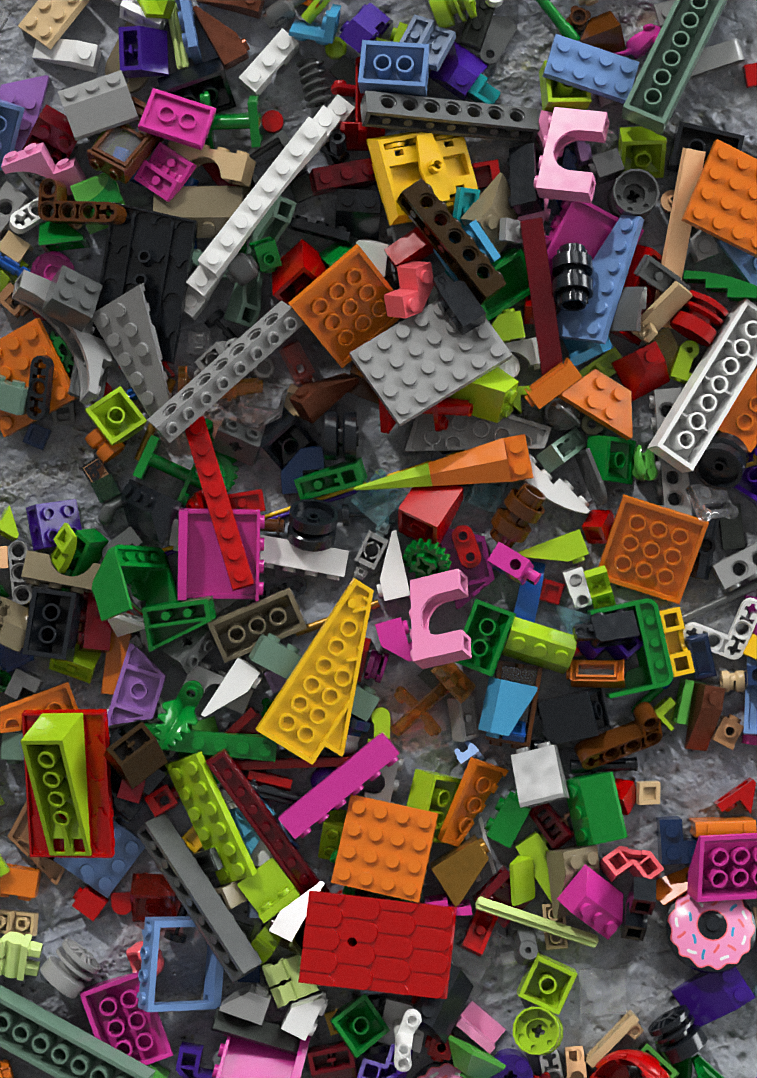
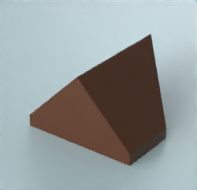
M611 11L590 18L580 39L582 43L611 53L626 50L621 24Z

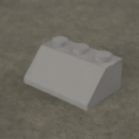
M121 70L58 91L75 141L139 119Z

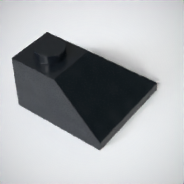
M284 406L267 420L260 444L262 449L281 470L292 459L299 448L317 445Z

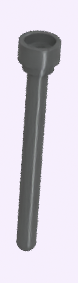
M757 580L682 614L683 622L686 623L756 591Z

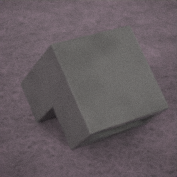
M16 668L4 694L17 700L22 698L26 689L34 693L40 692L46 679L24 668Z

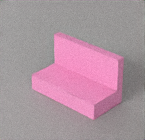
M473 1001L462 1011L455 1023L459 1029L489 1054L496 1048L495 1042L506 1030Z

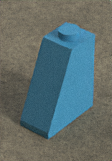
M489 677L478 729L486 731V736L499 739L500 735L509 736L536 694L538 687Z

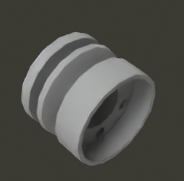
M66 938L62 943V947L59 946L56 949L59 958L50 956L40 970L48 982L58 991L69 998L75 999L85 987L82 978L91 981L94 977L93 974H97L101 967L85 947L72 939Z

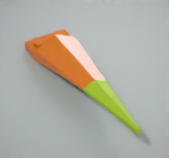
M525 434L501 438L356 486L354 490L505 483L533 478Z

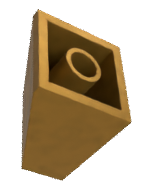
M473 835L462 842L459 847H454L430 863L432 871L455 907L461 903L489 860L487 855L489 849L482 837L477 839L476 835Z

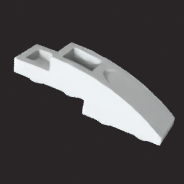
M529 453L533 478L526 479L524 482L539 489L545 495L546 500L552 504L572 512L587 514L590 511L587 508L589 503L581 495L577 497L572 492L574 487L566 479L562 481L559 478L555 483H552L551 480L553 478L545 469L541 471L535 465L537 463L536 459Z

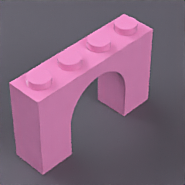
M554 107L553 115H550L548 119L549 133L545 135L543 140L544 154L539 157V175H536L534 178V189L537 190L539 198L592 203L596 186L594 174L592 172L564 169L557 164V158L560 151L566 145L575 141L605 143L610 124L607 112Z
M454 569L410 580L409 598L411 600V609L409 610V616L412 624V629H410V638L412 640L410 655L412 661L420 668L426 669L472 658L471 637L460 629L438 635L431 634L429 630L430 618L440 605L469 597L468 577L460 569Z

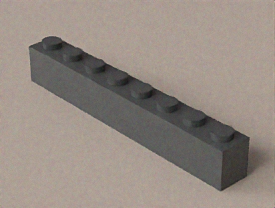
M163 813L145 822L136 834L232 982L234 983L251 973L263 962L248 941L245 933L238 926L234 916L223 903L221 896L210 883L209 878L204 874L196 858L193 857L187 848L185 841L174 828L171 820Z

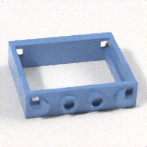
M190 916L145 917L144 929H142L143 946L140 950L142 962L138 973L140 982L139 992L137 993V998H139L138 1008L146 1012L210 1010L220 1007L224 968L208 944L203 1000L154 1002L160 928L197 926Z

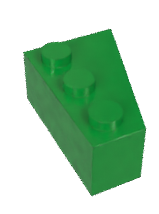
M213 595L148 604L143 607L142 614L148 650L151 652L215 619L216 612Z

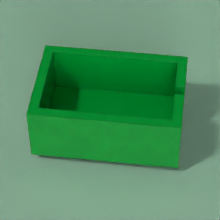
M508 248L500 253L501 257L491 263L495 270L503 275L506 285L498 294L481 305L486 312V319L488 321L501 314L502 310L510 308L530 295L525 257L522 249ZM477 273L480 278L485 279L482 274Z

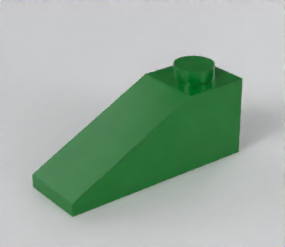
M359 457L356 458V461L340 462L299 477L294 482L300 500L362 485L368 476L362 458Z
M95 528L76 530L77 546L74 557L66 572L61 574L65 576H78L85 573L93 563L97 564L102 557V550L109 540ZM62 588L61 591L70 592V589Z

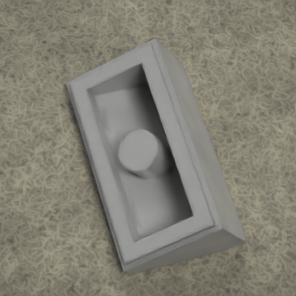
M474 694L448 698L447 703L453 741L463 743L480 737Z

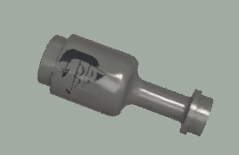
M278 0L266 8V12L261 15L270 29L278 28L296 15L295 8L306 0Z

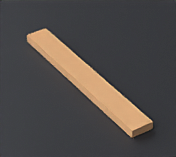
M682 148L661 262L662 265L681 277V280L692 228L691 225L681 220L702 172L706 153L688 148ZM656 290L654 302L662 295L658 290ZM672 318L663 327L672 328L670 326Z

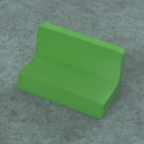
M680 678L672 717L673 722L688 725L694 683H706Z

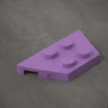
M47 75L2 84L0 87L1 100L25 108L14 148L18 152L23 149L42 111L50 77Z
M129 643L107 714L108 726L153 719L167 677L133 643Z

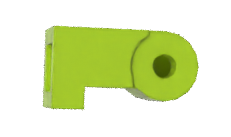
M688 340L679 346L669 374L671 380L683 384L688 382L692 375L689 371L693 359L699 354V346L696 342Z
M377 707L371 715L372 722L374 723V738L383 731L390 739V712L385 707ZM368 738L367 743L370 742L373 738Z

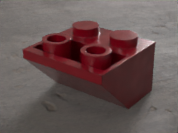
M46 104L37 118L22 150L32 143L39 144L44 142L56 165L62 159H69L79 140L75 141L67 116Z
M344 1041L308 1047L307 1055L312 1078H357L356 1059Z

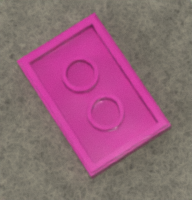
M153 88L139 122L138 130L202 150L214 120L216 108Z

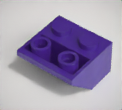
M145 26L119 27L120 70L125 78L169 76L167 31Z

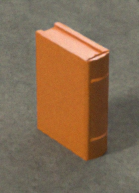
M750 816L689 818L691 822L690 834L695 838L703 835L757 833L756 820Z

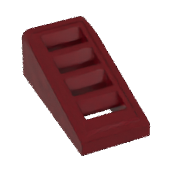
M549 803L534 806L530 810V817L552 848L558 849L574 837L570 828ZM546 809L547 812L539 818L537 815ZM551 816L552 819L547 824H544L543 822ZM556 824L558 827H556L552 832H550L549 829ZM562 832L558 838H555L556 835Z

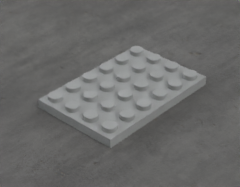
M437 299L424 307L421 313L404 319L350 352L349 356L397 425L401 427L512 358L513 354L487 319H485V323L462 336L459 330L455 331L451 326L448 314L440 310Z

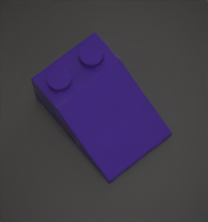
M736 967L723 973L710 974L699 972L671 991L678 1003L686 1005L690 1010L689 1014L694 1016L695 1021L693 1025H699L700 1027L739 1009L756 998Z

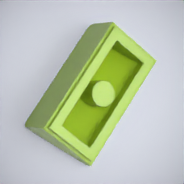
M518 855L509 864L512 906L520 905L535 898L534 859Z

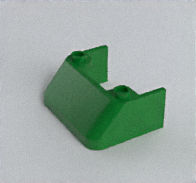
M118 544L109 548L92 582V592L95 595L101 621H106L133 609L126 584H131L133 596L140 601H146L147 605L178 600L167 556L159 547Z
M646 598L586 611L587 615H593L608 611L609 614H612L613 611L625 609V611L633 610L640 634L638 639L643 644L636 653L639 667L632 668L625 674L626 688L605 692V697L611 699L665 687L672 682L673 670L659 608L654 600Z

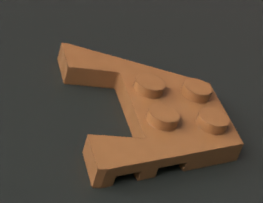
M26 800L7 837L57 885L65 868L50 857H30Z

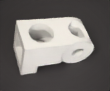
M577 565L560 571L574 609L578 610L592 605L583 568Z

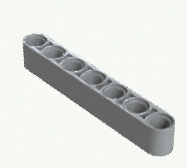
M732 39L705 48L689 81L744 62L745 59L738 39ZM638 70V71H637L636 76H635L634 83H635V81H636V79H637V77H638V75H639V73H640L641 70ZM597 95L601 109L620 104Z

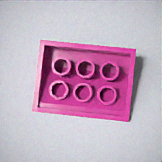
M757 833L699 836L688 871L687 893L696 902L757 899Z
M139 971L84 988L80 992V997L96 1038L145 1065L173 1056L159 1013L146 1012L138 1008Z

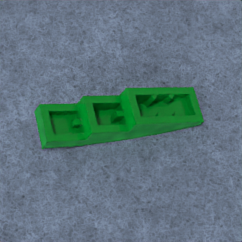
M684 270V281L686 283L705 284L708 293H727L729 302H739L746 298L751 302H757V286L726 275Z

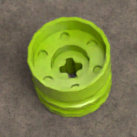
M429 0L435 20L441 28L446 29L454 26V14L457 13L460 19L465 22L467 20L465 10H467L471 19L477 17L475 0Z
M529 1007L522 1010L516 1016L513 1023V1037L515 1043L522 1051L531 1055H547L554 1052L560 1046L563 1039V1025L555 1013L543 1007ZM542 1025L541 1029L545 1030V1033L538 1038L535 1028L538 1029Z

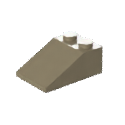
M499 173L479 196V199L460 218L465 226L476 219L498 253L508 243L499 241L500 218L506 217L515 220L518 218V214L509 206L508 197L511 196V191L503 173Z
M572 845L546 851L554 918L573 915L557 898L582 867L586 864L596 873H599L600 865L597 845Z

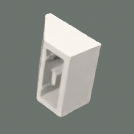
M320 990L298 998L296 1001L292 1000L283 1018L281 1029L304 1041L308 1035L312 1037L318 1025V1019L316 1018L318 1015L323 1016L328 1005V999H326L327 991Z

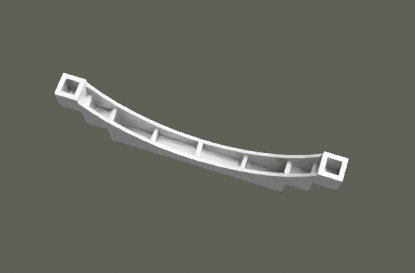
M337 94L328 107L323 105L313 119L310 117L306 119L199 257L198 262L200 265L186 282L188 288L184 313L194 321L208 305L228 265L235 258L270 207L303 167L329 141L331 133L340 130V122H349L355 115V107Z

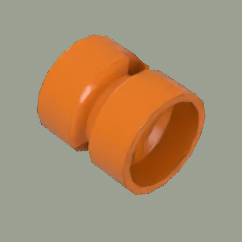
M97 427L84 439L92 449H97L96 455L103 464L115 458L126 448L123 442L111 446Z

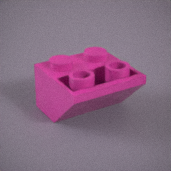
M401 617L375 624L381 646L409 662L412 661L410 655L412 641L408 642L406 634L410 633L407 621H402Z

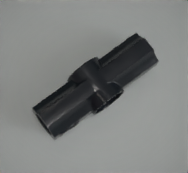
M701 511L700 519L709 522L703 540L705 539L709 542L710 548L707 552L699 549L690 577L709 580L713 553L716 549V536L720 515Z

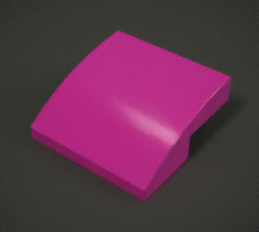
M159 142L149 161H143L134 179L169 202L184 186L197 165L164 143Z
M446 893L424 896L425 904L455 907L453 902H448ZM469 899L462 900L457 906L456 916L472 915Z

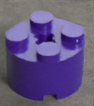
M511 1048L502 1049L493 1056L504 1063L506 1067L490 1078H533L529 1060L518 1050ZM512 1070V1077H507L508 1071Z

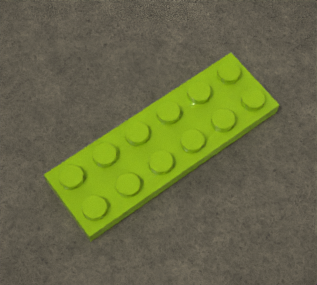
M202 752L167 763L165 767L204 850L213 847L217 850L224 867L215 871L220 884L223 885L254 876L257 873L255 865Z

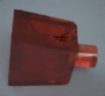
M298 340L278 350L296 383L300 381L303 386L315 381L312 376L315 370ZM300 363H302L305 368V370L301 373H299L296 369V366Z

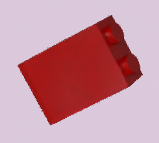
M303 239L281 258L282 266L276 267L277 270L272 272L273 296L289 305L288 303L326 271L319 252Z
M460 485L412 487L398 508V532L416 541L419 538H422L424 542L431 539L432 544L438 542L440 546L463 501L464 488Z

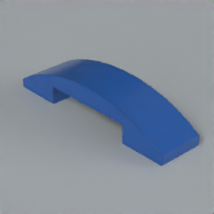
M531 561L534 566L533 570L540 573L541 577L536 585L527 581L523 585L519 584L513 613L516 614L515 617L535 623L546 564Z

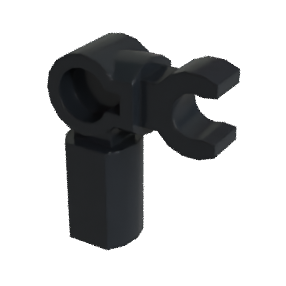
M340 130L332 132L329 141L321 150L327 153V156L334 164H340L350 157L347 150L346 135Z

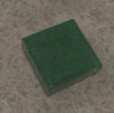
M108 474L91 483L100 503L121 494L112 474Z

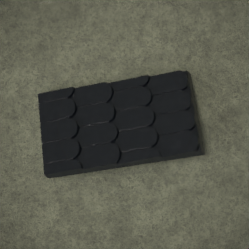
M115 203L125 208L127 217L121 225H109L100 278V284L103 286L95 312L144 283L146 303H149L151 310L149 315L152 324L155 326L163 357L161 361L174 364L186 302L185 297L188 287L186 282L190 277L198 222L196 220ZM93 322V327L95 328L93 336L103 339Z

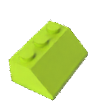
M515 617L501 655L564 674L569 669L573 659L577 641H575L572 634Z
M415 769L407 806L439 814L433 842L443 843L437 837L459 787L461 778L428 770Z

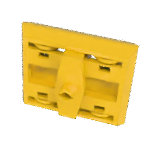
M411 131L366 140L389 226L412 222L396 200L403 190L421 178L432 187L438 199L446 204L450 214H453L457 187L478 189L465 138L462 136Z

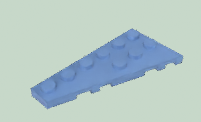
M620 216L593 259V273L590 276L593 280V296L588 300V304L579 311L561 309L556 317L559 339L606 344L644 223V219L641 216Z

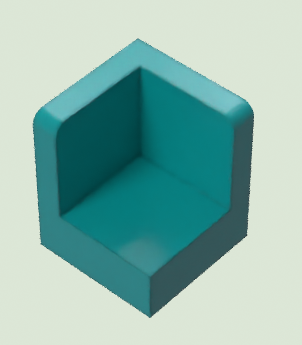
M480 74L468 91L467 97L474 102L494 104L501 92L488 84V78Z

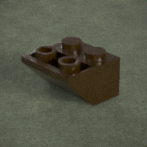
M143 722L109 746L104 753L105 758L131 790L168 762L157 739Z

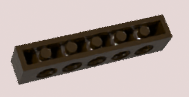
M421 178L400 193L396 202L456 277L466 283L480 305L502 290L506 285L503 275L495 270L487 255L479 250L474 239L466 234L462 229L461 223L450 214L446 204L438 199L428 183H425ZM421 203L427 205L428 208H424ZM435 221H439L442 226L437 225ZM449 238L454 239L457 244L452 243ZM463 256H467L470 261L465 260ZM477 273L482 274L485 279L480 278Z

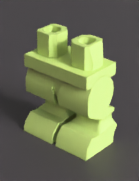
M12 931L0 938V976L17 978V980L21 981L24 980L25 975L37 976L40 961L29 960V957L40 958L43 944L32 941V935L25 934L24 936L21 933Z
M295 953L281 958L275 965L272 962L262 965V970L269 987H271L270 990L277 1008L287 1005L292 1000L296 1001L298 998L319 991V986H322L298 983L301 956ZM282 980H288L286 984H280Z

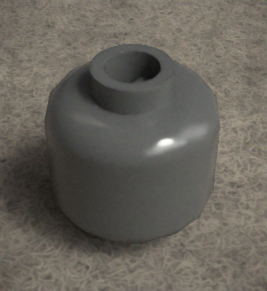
M239 253L228 265V271L225 275L232 284L237 282L238 285L245 286L258 276L257 269H259V266L250 254Z

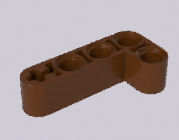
M46 178L39 186L38 215L42 220L56 224L121 225L126 220L127 212L125 208L115 203L67 201V187L63 182ZM53 186H55V191L52 194V188ZM54 208V213L50 216V212ZM74 208V214L71 217L70 212ZM92 209H94L95 213H94L93 217L91 218V215H90V214H91ZM106 212L114 213V214L108 216V215H106Z
M642 702L633 710L634 721L578 742L574 747V752L582 767L588 770L658 744L663 736L661 721L649 702Z

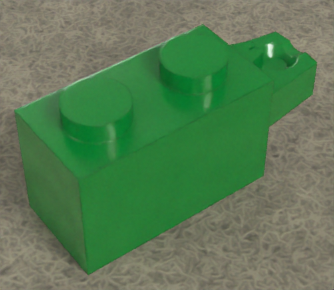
M517 789L515 793L510 791L508 795H505L504 799L499 798L494 808L497 810L494 818L489 817L484 827L487 830L485 833L487 837L508 848H511L531 808H520Z

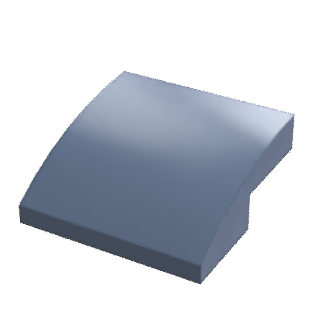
M414 14L399 42L429 44V69L438 72L456 39V32L435 26L434 20Z

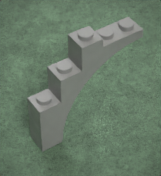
M23 270L15 281L12 299L28 306L41 315L65 341L73 355L79 373L81 387L79 402L88 405L93 398L96 399L99 396L101 390L99 381L103 376L104 370L113 364L115 358L105 341L93 336L95 328L92 326V319L81 332L42 313L51 280Z

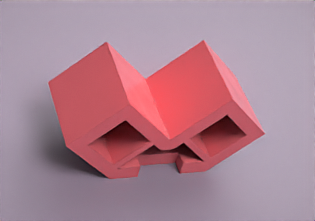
M410 261L397 266L400 289L384 294L387 316L406 319L423 311L434 286L431 262Z
M618 846L599 862L600 869L611 883L628 870L633 877H646L648 879H656L664 871L663 866L651 851H639L623 846Z

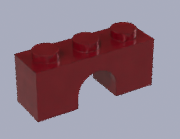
M371 158L312 168L309 178L313 196L334 193L337 188L347 186L361 188L377 185Z

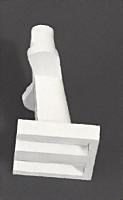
M387 997L382 1019L390 1031L379 1039L378 1042L391 1045V1043L395 1044L394 1066L400 1072H407L412 1067L411 1050L420 1053L425 1033L417 1029L422 1022L421 1014L417 1010L412 1009L414 1003Z

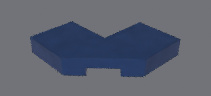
M323 446L299 448L292 459L280 471L282 494L298 493L294 480L303 476V470L325 469Z

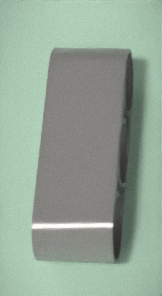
M14 541L8 547L12 597L16 603L27 605L31 604L33 587L35 586L28 585L25 580L20 579L17 576V570L24 566L27 550L31 551V547L24 541ZM21 544L25 552L21 557H18L15 554V548ZM24 588L29 592V598L26 601L21 600L19 597V592Z

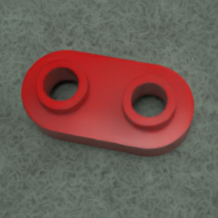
M466 525L457 526L452 532V541L459 561L466 568H474L481 561V553L474 533ZM460 532L467 534L466 540L459 539ZM468 553L474 554L475 558L473 561L466 559Z

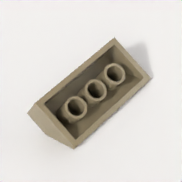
M183 186L169 202L154 193L153 211L196 220L198 222L196 238H215L244 201L243 186Z
M290 588L207 623L225 663L250 653L261 633L266 636L271 633L283 639L307 628L305 619Z

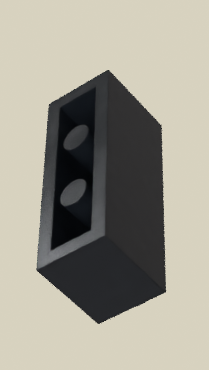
M534 142L509 148L507 165L510 170L508 186L511 196L508 197L510 208L514 209L519 217L544 211V198H539L537 190L534 189V178L536 175H539L538 163L539 157L542 155Z

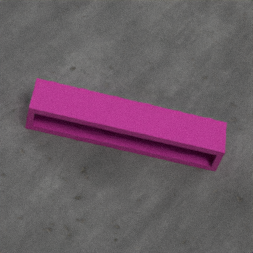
M382 731L279 815V821L294 839L299 836L304 838L312 831L310 827L314 823L318 822V824H321L329 817L328 812L331 809L335 808L338 810L347 802L345 800L347 796L351 793L353 796L358 794L364 788L362 785L368 779L372 782L381 774L380 769L385 765L389 768L399 760L397 757L400 754L399 750Z

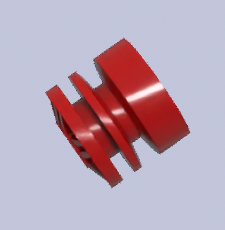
M689 290L693 297L683 306L688 312L679 310L673 316L670 326L684 337L700 345L710 346L717 335V331L711 325L722 326V319H726L729 312L712 297Z

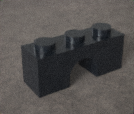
M646 877L633 878L623 909L621 938L644 940L647 931L648 915H652L656 904V880Z

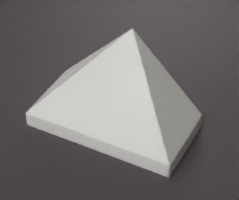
M362 239L356 242L384 278L392 274L391 262L384 251L389 246L388 244L370 239Z
M126 612L108 619L117 637L145 629L143 618Z

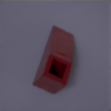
M84 592L82 595L84 596V604L80 616L82 626L81 631H78L76 644H79L80 651L106 653L110 651L111 626L108 620L101 621L96 599L92 596L93 593Z

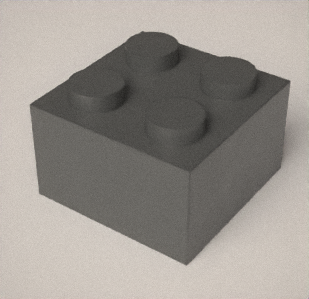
M62 265L52 278L41 312L82 332L93 318L103 285Z

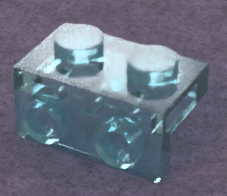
M509 482L470 484L464 502L495 513L501 505V497Z

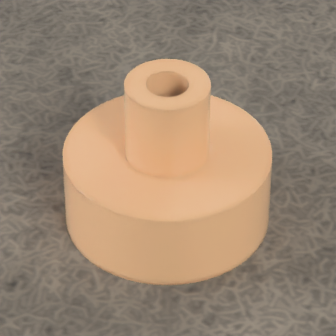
M675 190L666 191L660 198V206L667 213H671Z

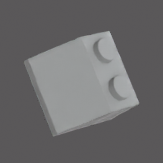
M263 983L250 984L225 996L219 1011L262 1025L271 1000V990L268 985Z

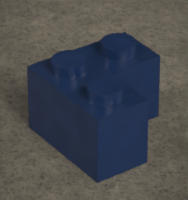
M679 816L656 817L659 862L662 865L691 863L698 838H683L682 819Z

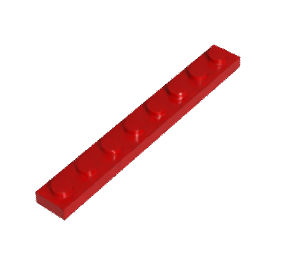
M202 416L184 431L232 591L253 586L254 580L205 418Z

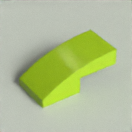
M614 346L579 371V373L584 377L590 371L597 369L606 376L611 377L616 373L611 363L622 356Z
M64 523L53 540L57 546L50 555L52 564L60 573H65L68 569L77 546V536L68 523Z
M605 565L583 571L594 609L616 604Z

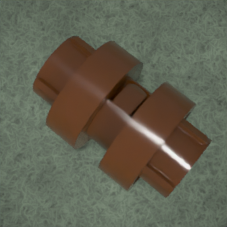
M524 483L520 489H511L504 500L507 509L499 508L491 519L494 527L490 531V536L497 543L501 542L509 548H512L516 542L523 543L532 531L529 523L536 524L545 512L542 506L546 500L545 495L528 483Z

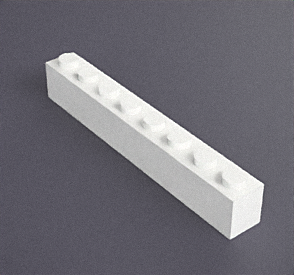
M178 519L173 521L169 545L174 546L173 551H178ZM260 535L261 538H264V551H260V560H264V567L274 569L275 564L283 566V571L294 573L297 568L305 570V575L316 577L319 572L327 574V579L338 581L340 576H345L349 554L347 550L329 548L318 552L304 551L294 547L287 539Z

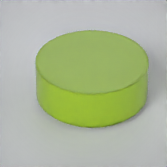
M335 37L332 44L325 45L326 55L332 60H339L347 53L346 42L340 37Z

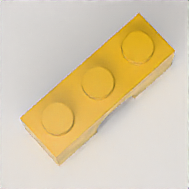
M680 607L659 610L673 677L694 673L695 669L691 652L687 649L683 637V629L685 627Z

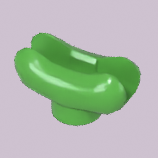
M637 445L634 450L632 474L635 478L653 481L658 476L654 453L649 449L642 453L641 445Z

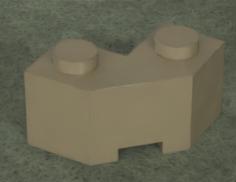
M0 596V645L20 652L24 646L28 608Z

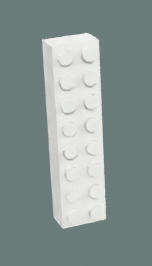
M746 298L734 304L713 342L706 350L647 449L681 473L694 470L757 365V306Z

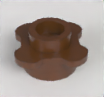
M576 5L572 6L570 9L571 14L566 18V21L579 31H584L587 20L591 18V13Z

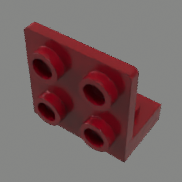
M504 865L472 896L475 902L478 897H483L523 910L532 901L512 906L510 871ZM498 917L497 922L505 928L510 920Z

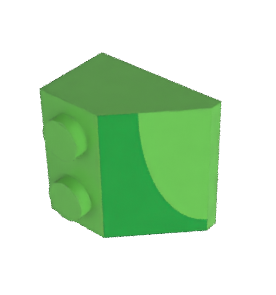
M106 173L96 175L70 186L75 201L115 202L126 205L117 182ZM94 209L91 211V218L95 213ZM85 224L89 234L109 227V225Z

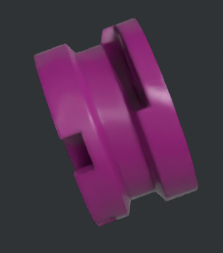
M372 649L364 679L369 680L372 678L375 679V682L381 683L389 654H380L378 650ZM381 660H384V661H383V664H382V668H381L380 674L377 675V673H378V671H379L380 664H381Z

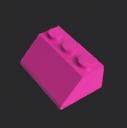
M585 864L557 900L572 914L608 940L622 924L624 894Z

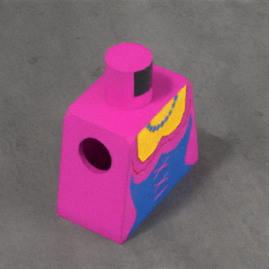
M498 542L487 560L495 571L520 585H523L525 581L536 585L541 577L540 573L533 570L534 566L529 559L501 542Z

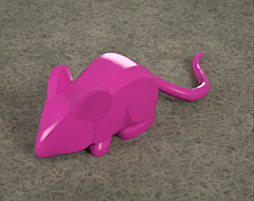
M654 24L644 25L642 31L632 36L626 42L625 47L627 50L613 53L620 56L632 54L635 59L643 57L652 48L661 27Z

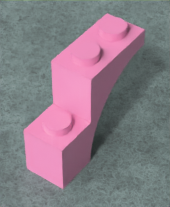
M44 142L39 144L32 143L26 146L24 150L7 153L1 165L5 174L31 172L45 178L63 182L67 187V196L73 194L70 188L71 185L87 179L76 157L62 159L55 165Z

